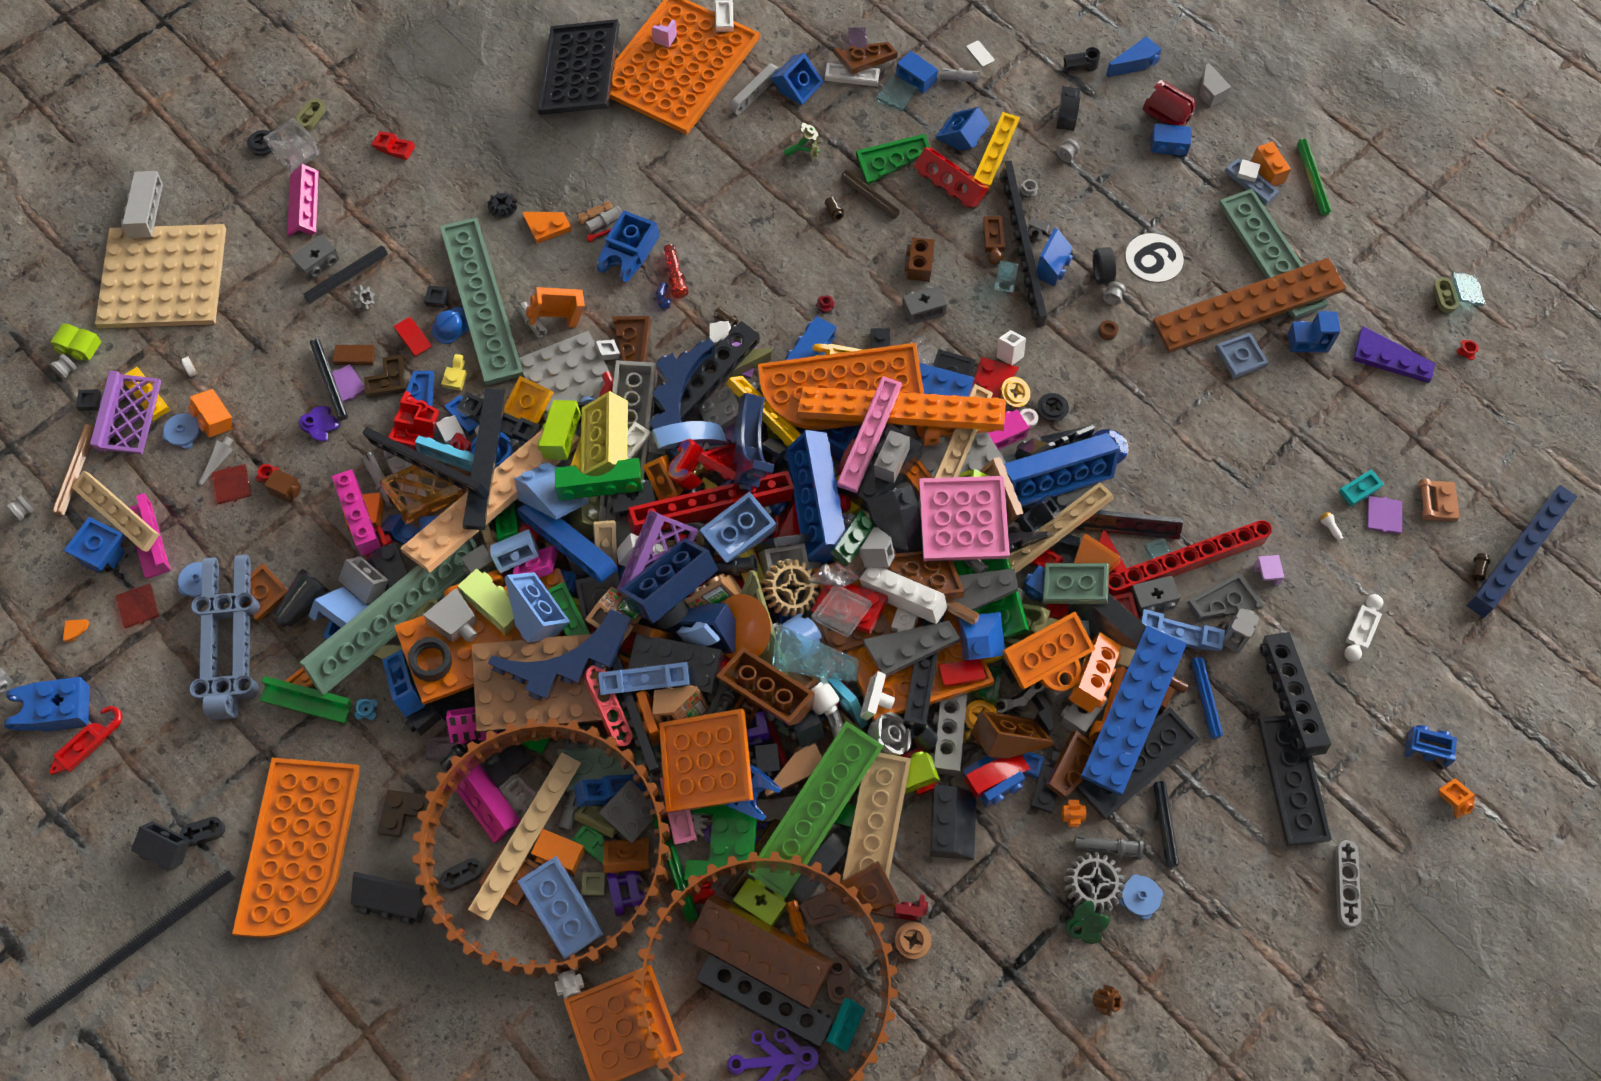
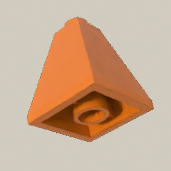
M1085 533L1074 563H1109L1110 573L1120 564V556Z

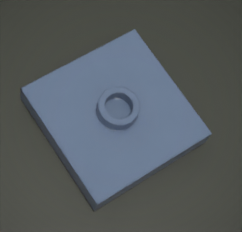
M1251 333L1216 344L1215 346L1217 353L1233 379L1265 368L1269 364Z

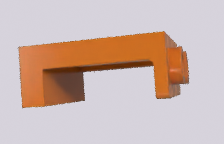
M536 287L534 295L530 297V306L526 308V317L529 318L530 325H535L538 316L567 318L568 328H576L585 307L583 290Z

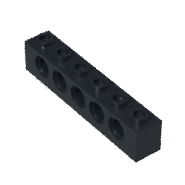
M742 320L738 325L735 324L731 327L724 339L721 338L717 342L715 353L703 361L689 379L683 393V397H687L689 400L681 401V422H686L759 344L760 334ZM738 342L741 345L733 346L732 344ZM721 356L728 357L726 360L719 359ZM707 370H714L715 372L712 373V374H709V373H707L706 371H707ZM696 383H700L702 386L696 388L693 385Z
M1290 632L1265 635L1259 647L1260 653L1266 660V670L1272 677L1273 690L1279 696L1280 709L1285 713L1287 728L1293 735L1294 748L1298 750L1300 758L1326 754L1331 746V741Z
M709 954L696 978L697 984L776 1027L786 1029L789 1034L817 1049H820L832 1026L833 1020L829 1019L830 1015L820 1009L817 1012L757 978L749 976L748 973L727 964L726 961L717 956L714 957ZM723 972L731 975V979L726 983L718 980V976ZM743 983L749 984L752 988L747 994H742L738 990L739 986ZM763 994H768L772 1001L768 1005H762L759 1002V997ZM783 1005H788L792 1008L793 1012L789 1016H783L780 1014L779 1009ZM808 1016L813 1020V1024L805 1028L800 1024V1019Z

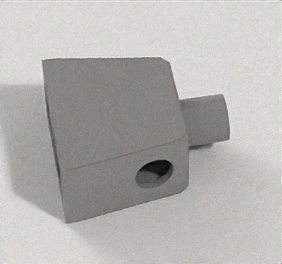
M456 588L423 614L426 624L451 642L456 641L462 636L470 643L478 635L472 628L476 623L475 615Z

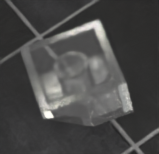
M294 117L263 137L277 159L290 173L295 171L301 164L305 165L321 154L316 139Z

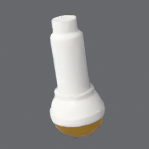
M1329 512L1323 513L1320 517L1321 523L1329 528L1334 538L1338 541L1343 539L1342 533L1334 523V515Z

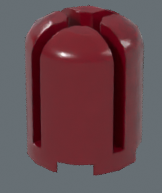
M1160 80L1154 86L1156 90L1150 98L1146 99L1142 110L1145 114L1162 124L1185 126L1195 111L1196 102L1194 98L1173 85Z

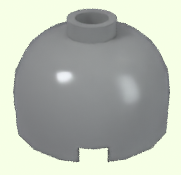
M888 712L878 716L868 728L867 735L884 746L881 753L899 756L908 751L911 745L909 728L905 729L902 724L903 718L895 713Z

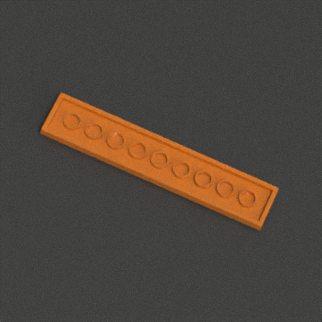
M803 387L798 407V418L863 422L876 391ZM899 393L886 424L1004 431L1006 399Z

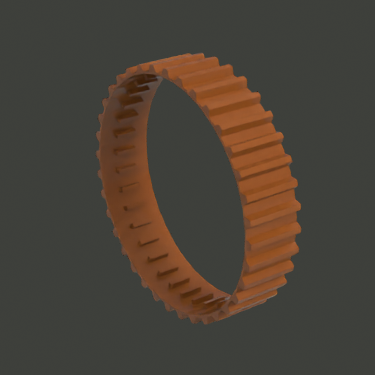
M534 718L528 719L526 726L518 728L513 723H508L505 732L496 735L490 730L486 732V740L480 744H476L473 741L468 743L469 752L462 757L454 755L450 759L453 766L447 773L439 772L436 776L440 782L435 791H427L425 795L429 800L427 810L418 812L417 818L423 822L421 831L413 834V840L419 844V853L412 856L413 863L419 866L421 874L415 878V881L427 893L422 899L423 904L436 912L432 919L435 925L448 930L446 938L458 946L464 945L463 952L476 960L482 957V963L495 970L502 965L503 971L514 976H518L521 970H524L525 974L533 979H539L542 972H548L549 975L558 978L559 974L563 973V970L571 969L578 974L583 972V966L586 963L593 961L597 965L602 964L603 955L612 950L617 954L621 952L620 943L627 937L635 939L638 936L636 927L641 921L649 922L652 916L648 910L652 902L661 901L662 896L658 890L659 885L662 882L668 881V873L666 868H664V862L671 860L669 846L665 845V842L671 839V832L668 824L662 823L667 818L663 802H657L660 799V795L655 782L648 783L650 778L643 764L636 766L634 755L629 749L621 752L614 737L610 736L604 740L601 738L597 728L591 727L588 731L580 729L577 721L573 720L567 726L559 725L556 718H549L547 724L537 725ZM553 738L554 741L570 739L572 743L576 744L577 741L587 743L591 749L597 747L604 750L606 756L610 759L614 756L620 760V765L624 770L629 768L635 774L633 776L634 782L636 784L641 782L647 791L643 792L645 800L647 801L651 798L655 809L650 810L652 818L658 817L659 829H654L655 837H660L659 849H654L658 862L656 869H651V874L654 878L650 888L645 887L644 893L646 897L640 907L638 905L635 906L634 910L636 913L628 923L624 921L621 924L623 928L613 937L608 935L606 937L607 942L596 949L591 946L588 948L590 952L582 956L569 955L570 960L557 963L555 959H550V964L537 965V961L530 960V964L527 965L517 964L518 959L510 957L509 962L499 960V953L493 950L490 955H487L480 951L482 944L477 941L471 944L464 937L467 932L462 928L456 929L451 922L455 918L450 913L446 914L442 905L445 903L444 898L438 896L436 885L439 883L433 876L435 860L432 859L433 846H436L434 836L437 826L439 827L440 816L448 805V799L458 789L457 786L466 776H469L470 772L477 765L484 763L491 755L497 752L500 753L505 748L513 745L518 746L521 745L520 743L530 740L536 742L539 739Z
M750 852L748 860L738 862L734 856L728 857L727 865L717 868L713 863L708 865L706 875H703L701 878L691 875L688 878V887L683 892L674 890L671 893L672 903L669 907H660L657 910V918L659 920L657 926L648 927L645 932L649 940L648 947L639 949L638 953L639 960L643 962V968L641 971L635 972L634 976L635 982L641 985V993L634 996L636 1006L642 1007L644 1014L638 1019V1024L641 1029H648L650 1038L645 1044L648 1050H656L660 1056L656 1064L660 1070L669 1069L674 1075L672 1081H683L682 1079L686 1076L683 1072L678 1076L668 1064L673 1060L671 1056L664 1059L657 1045L662 1043L660 1037L654 1039L649 1025L655 1023L654 1017L648 1018L646 1013V1003H651V997H645V982H651V975H646L649 960L654 961L655 955L651 954L655 941L661 942L662 936L659 935L661 928L666 922L670 924L673 921L672 917H670L672 912L678 906L683 908L685 906L684 900L693 892L698 895L701 892L700 887L711 881L713 884H716L719 877L730 873L731 877H734L737 871L750 869L751 873H755L758 868H768L770 872H775L776 869L790 871L789 875L792 876L795 873L802 874L809 878V882L812 883L813 880L820 882L827 887L825 889L827 892L831 890L842 899L841 903L843 905L847 903L856 914L854 916L856 921L860 919L867 930L865 933L866 938L870 936L875 950L872 954L873 957L877 956L880 965L877 977L881 976L882 991L878 992V997H882L881 1010L875 1013V1018L879 1019L875 1033L870 1032L868 1036L872 1038L868 1050L860 1052L861 1061L855 1069L852 1067L848 1068L846 1072L849 1076L844 1081H863L865 1079L862 1070L866 1064H876L879 1058L874 1051L878 1044L887 1043L889 1036L884 1032L887 1022L895 1019V1013L889 1008L890 1000L898 997V990L891 987V976L897 973V967L889 965L887 954L893 949L891 944L883 943L880 935L884 929L882 922L874 923L869 915L873 907L870 903L863 905L856 898L858 889L855 886L846 889L840 884V874L835 872L829 876L821 872V863L815 862L811 867L801 864V857L798 855H794L789 861L780 859L778 852H772L769 858L760 859L756 852Z

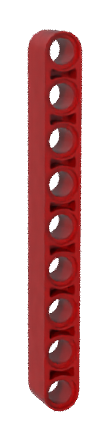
M1259 520L1109 575L1108 593L1111 596L1129 593L1135 584L1168 576L1175 577L1260 546L1266 542L1272 533V526L1267 521ZM1184 557H1188L1191 561L1185 560ZM1166 564L1172 565L1173 568L1167 567ZM1147 570L1154 572V575L1149 574ZM1128 577H1133L1136 581H1131ZM1110 584H1115L1118 588H1113Z

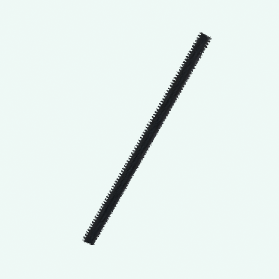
M228 869L227 871L224 870L225 873L222 872L223 875L219 874L220 877L218 875V878L214 877L215 880L212 879L213 882L209 881L211 884L207 882L208 886L205 884V887L202 886L203 889L199 888L201 891L197 890L198 893L195 892L196 895L192 893L193 897L190 895L191 898L187 897L188 900L185 899L186 902L182 901L183 904L180 902L181 906L178 905V908L175 906L176 909L172 908L173 911L170 910L171 913L167 912L168 915L165 913L166 917L163 916V919L160 917L161 920L157 919L158 922L155 921L156 924L152 923L153 926L150 924L151 928L148 927V930L145 928L146 931L142 930L143 933L140 932L141 935L137 934L138 937L135 936L136 939L132 938L133 941L131 939L130 942L127 941L128 945L124 943L126 946L122 945L123 948L119 947L121 950L117 949L118 952L115 951V954L112 952L113 956L110 955V958L107 956L108 959L104 958L105 961L102 960L103 963L99 962L100 965L97 964L98 967L94 965L95 969L92 968V971L89 969L90 972H87V975L83 973L85 976L81 975L82 978L78 977L80 980L76 979L77 982L73 981L75 984L71 983L72 986L68 984L69 988L66 987V990L63 988L64 992L60 990L61 994L58 992L59 995L55 994L56 997L52 996L54 999L50 998L51 1001L47 1000L49 1003L45 1002L46 1005L42 1004L43 1007L40 1006V1009L37 1007L38 1011L34 1009L35 1013L32 1011V1015L29 1013L30 1017L26 1015L27 1019L25 1017L24 1019L32 1027L36 1026V1024L38 1025L41 1020L43 1021L49 1014L54 1013V1010L56 1011L67 1001L75 997V995L80 994V991L82 992L83 989L85 990L93 982H96L98 978L103 977V974L105 975L106 972L111 971V968L113 969L121 961L126 960V957L131 956V953L134 954L139 948L141 949L144 944L149 943V940L151 941L154 937L156 938L159 933L164 932V929L166 930L174 922L179 921V918L184 917L186 912H191V909L196 908V905L199 906L201 902L206 901V898L208 899L216 891L218 892V889L221 890L223 885L226 886L235 877Z

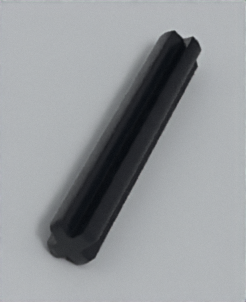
M1157 781L1153 784L1166 866L1168 868H1175L1179 866V858L1166 782Z

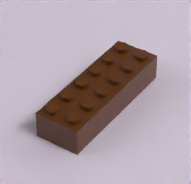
M717 895L707 899L688 941L809 1008L816 1002L835 962L834 959Z

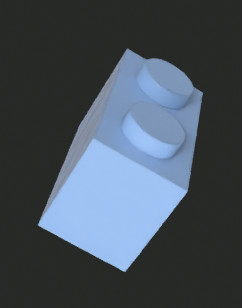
M529 529L490 546L491 557L500 573L539 557L538 546Z

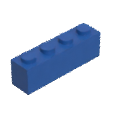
M816 316L813 322L810 321L807 324L804 335L798 337L793 351L789 350L785 360L824 355L825 352L813 351L812 346L814 344H831L836 337L837 326Z

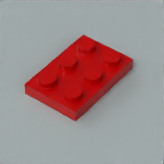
M829 577L811 611L814 616L871 634L888 602V596Z

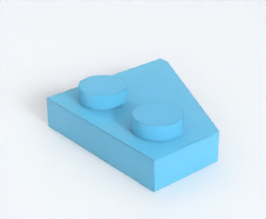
M832 675L828 678V682L838 695L842 707L861 729L864 728L867 722L865 719L860 718L862 708L857 697L835 675Z

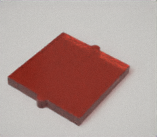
M245 464L235 467L228 466L226 469L212 472L218 504L230 501L236 502L238 499L252 496Z
M150 583L115 595L124 628L139 623L144 624L145 621L160 616Z

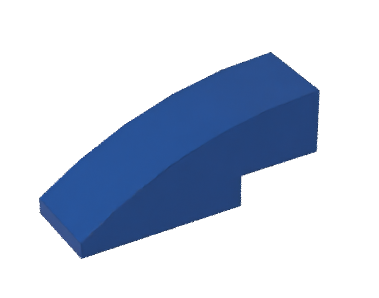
M635 774L607 775L602 779L581 780L574 785L578 807L607 804L629 780L642 792L647 790L641 782L638 784L634 782L633 776Z

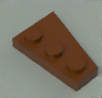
M612 316L623 361L646 362L651 328L650 316Z

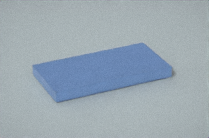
M557 856L517 881L564 960L569 958V955L575 954L604 935V932Z

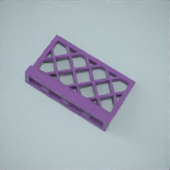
M109 371L90 445L97 452L106 453L107 450L143 455L161 380L159 378L123 375L118 371ZM125 381H133L136 385L128 391L123 389ZM148 383L154 384L153 390L147 394L141 389ZM140 390L143 396L133 402L129 396ZM127 398L131 404L121 410L118 407L119 402ZM147 400L149 402L148 408L140 412L136 406ZM135 408L138 415L128 420L124 414ZM122 416L126 423L115 428V420ZM142 418L144 425L136 431L132 424ZM130 426L134 433L123 439L120 432ZM115 435H118L122 440L116 445H108L110 439ZM138 437L140 440L138 448L129 447L127 443Z
M649 510L617 590L619 591L644 571L646 564L652 561L654 563L656 559L672 548H667L664 539L674 535L678 543L680 542L678 533L686 529L690 531L688 540L694 542L698 529ZM664 521L670 523L672 531L665 535L661 532ZM661 541L664 551L654 555L653 546Z

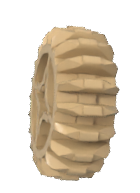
M786 559L785 562L778 561L777 566L772 565L770 567L772 572L767 571L765 573L769 579L762 580V583L767 585V587L762 588V592L768 593L764 598L765 600H771L768 604L769 608L776 606L775 613H779L782 610V616H787L789 613L791 617H794L796 612L804 614V610L808 611L811 609L809 604H815L816 601L813 597L818 596L819 593L814 591V588L819 587V584L813 583L817 576H810L813 569L805 570L806 563H802L799 566V560L796 559L791 562L790 559ZM785 571L783 583L776 586L778 576ZM793 572L799 575L804 583L797 581ZM787 585H790V586L798 587V588L793 589V590L791 591V589L784 588V587H786ZM805 590L802 600L796 605L798 592ZM777 593L783 594L788 604L783 602Z

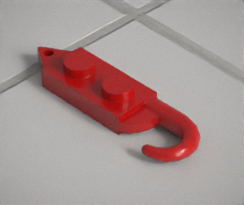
M115 706L103 708L100 713L113 712L115 715L114 719L106 727L98 723H92L83 728L53 755L55 759L49 773L54 775L64 771L71 772L104 743L105 739L122 722L123 717L120 709Z

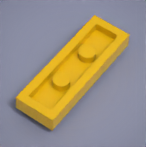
M138 367L124 374L145 377ZM125 381L124 383L128 389L136 386L133 381ZM148 383L141 389L147 394L153 390V386ZM140 390L133 393L136 399L143 396ZM159 394L152 416L153 421L170 411ZM145 400L140 405L145 410L148 408L149 402Z

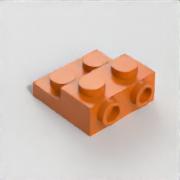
M643 690L636 693L638 697L636 706L642 716V723L651 744L655 746L661 742L659 723L652 714L654 698Z

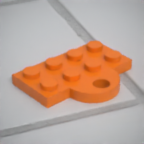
M1075 611L1002 650V653L1021 689L1041 681L1049 690L1060 692L1069 690L1077 684L1081 674V666L1078 659L1096 649ZM1062 673L1068 676L1067 685H1063L1060 682L1059 678Z

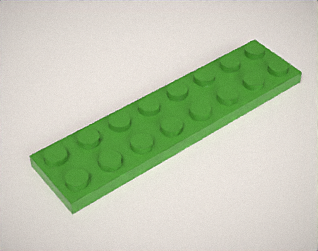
M846 721L759 854V859L769 858L772 852H778L780 859L790 861L794 855H798L801 857V864L807 865L884 746ZM758 868L755 873H751L750 870L748 871V874L780 894L783 898L787 897L801 875L795 873L792 876L789 875L790 871L776 869L775 872H770L768 868Z

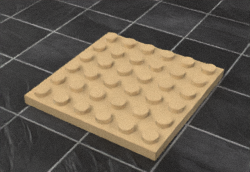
M225 225L154 226L152 237L128 238L126 231L122 227L109 228L95 320L97 328L216 324L226 236Z

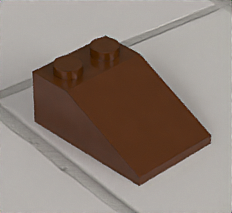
M982 710L971 731L986 754L994 759L998 757L1008 759L1050 747L1054 743L1035 719Z

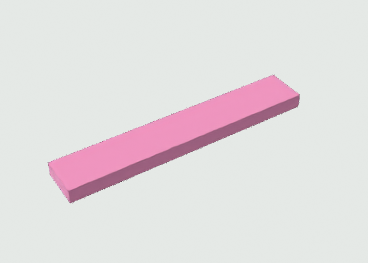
M882 376L837 482V487L855 493L858 492L902 387L901 382Z

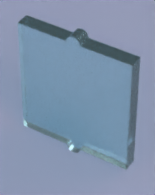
M891 76L877 96V100L887 104L888 107L892 106L903 111L916 93L917 87L906 83L905 80L901 81Z
M1465 272L1451 273L1459 302L1481 306L1486 304L1477 276L1468 275Z

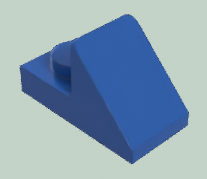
M401 514L389 515L381 526L385 535L389 534L392 540L402 545L406 544L420 532L419 528L405 522Z

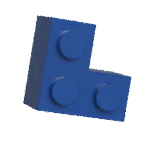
M1321 311L1317 313L1313 322H1293L1288 331L1290 352H1329L1341 332L1338 312Z

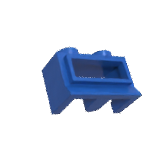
M1425 725L1414 726L1407 732L1405 756L1409 757L1414 752L1422 753L1426 761H1433L1436 757L1445 759L1443 766L1448 767L1456 761L1457 737L1451 736V733L1448 731H1430L1429 727ZM1419 738L1447 745L1445 749L1419 742Z

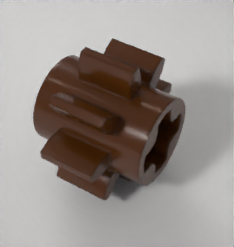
M1104 985L1103 989L1099 988L1095 991L1093 1004L1096 1010L1100 1011V1014L1111 1016L1112 1012L1120 1010L1122 997L1113 986Z

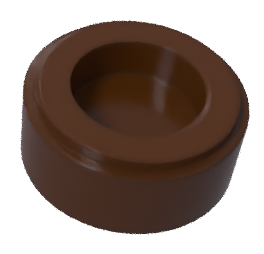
M1110 320L1103 321L1098 329L1099 336L1105 340L1114 339L1118 333V325Z

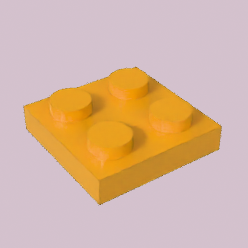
M519 376L504 406V413L518 419L523 417L538 424L554 392Z

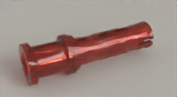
M668 244L663 249L670 272L668 280L672 285L671 293L674 298H683L689 293L688 288L685 286V275L680 270L675 245Z

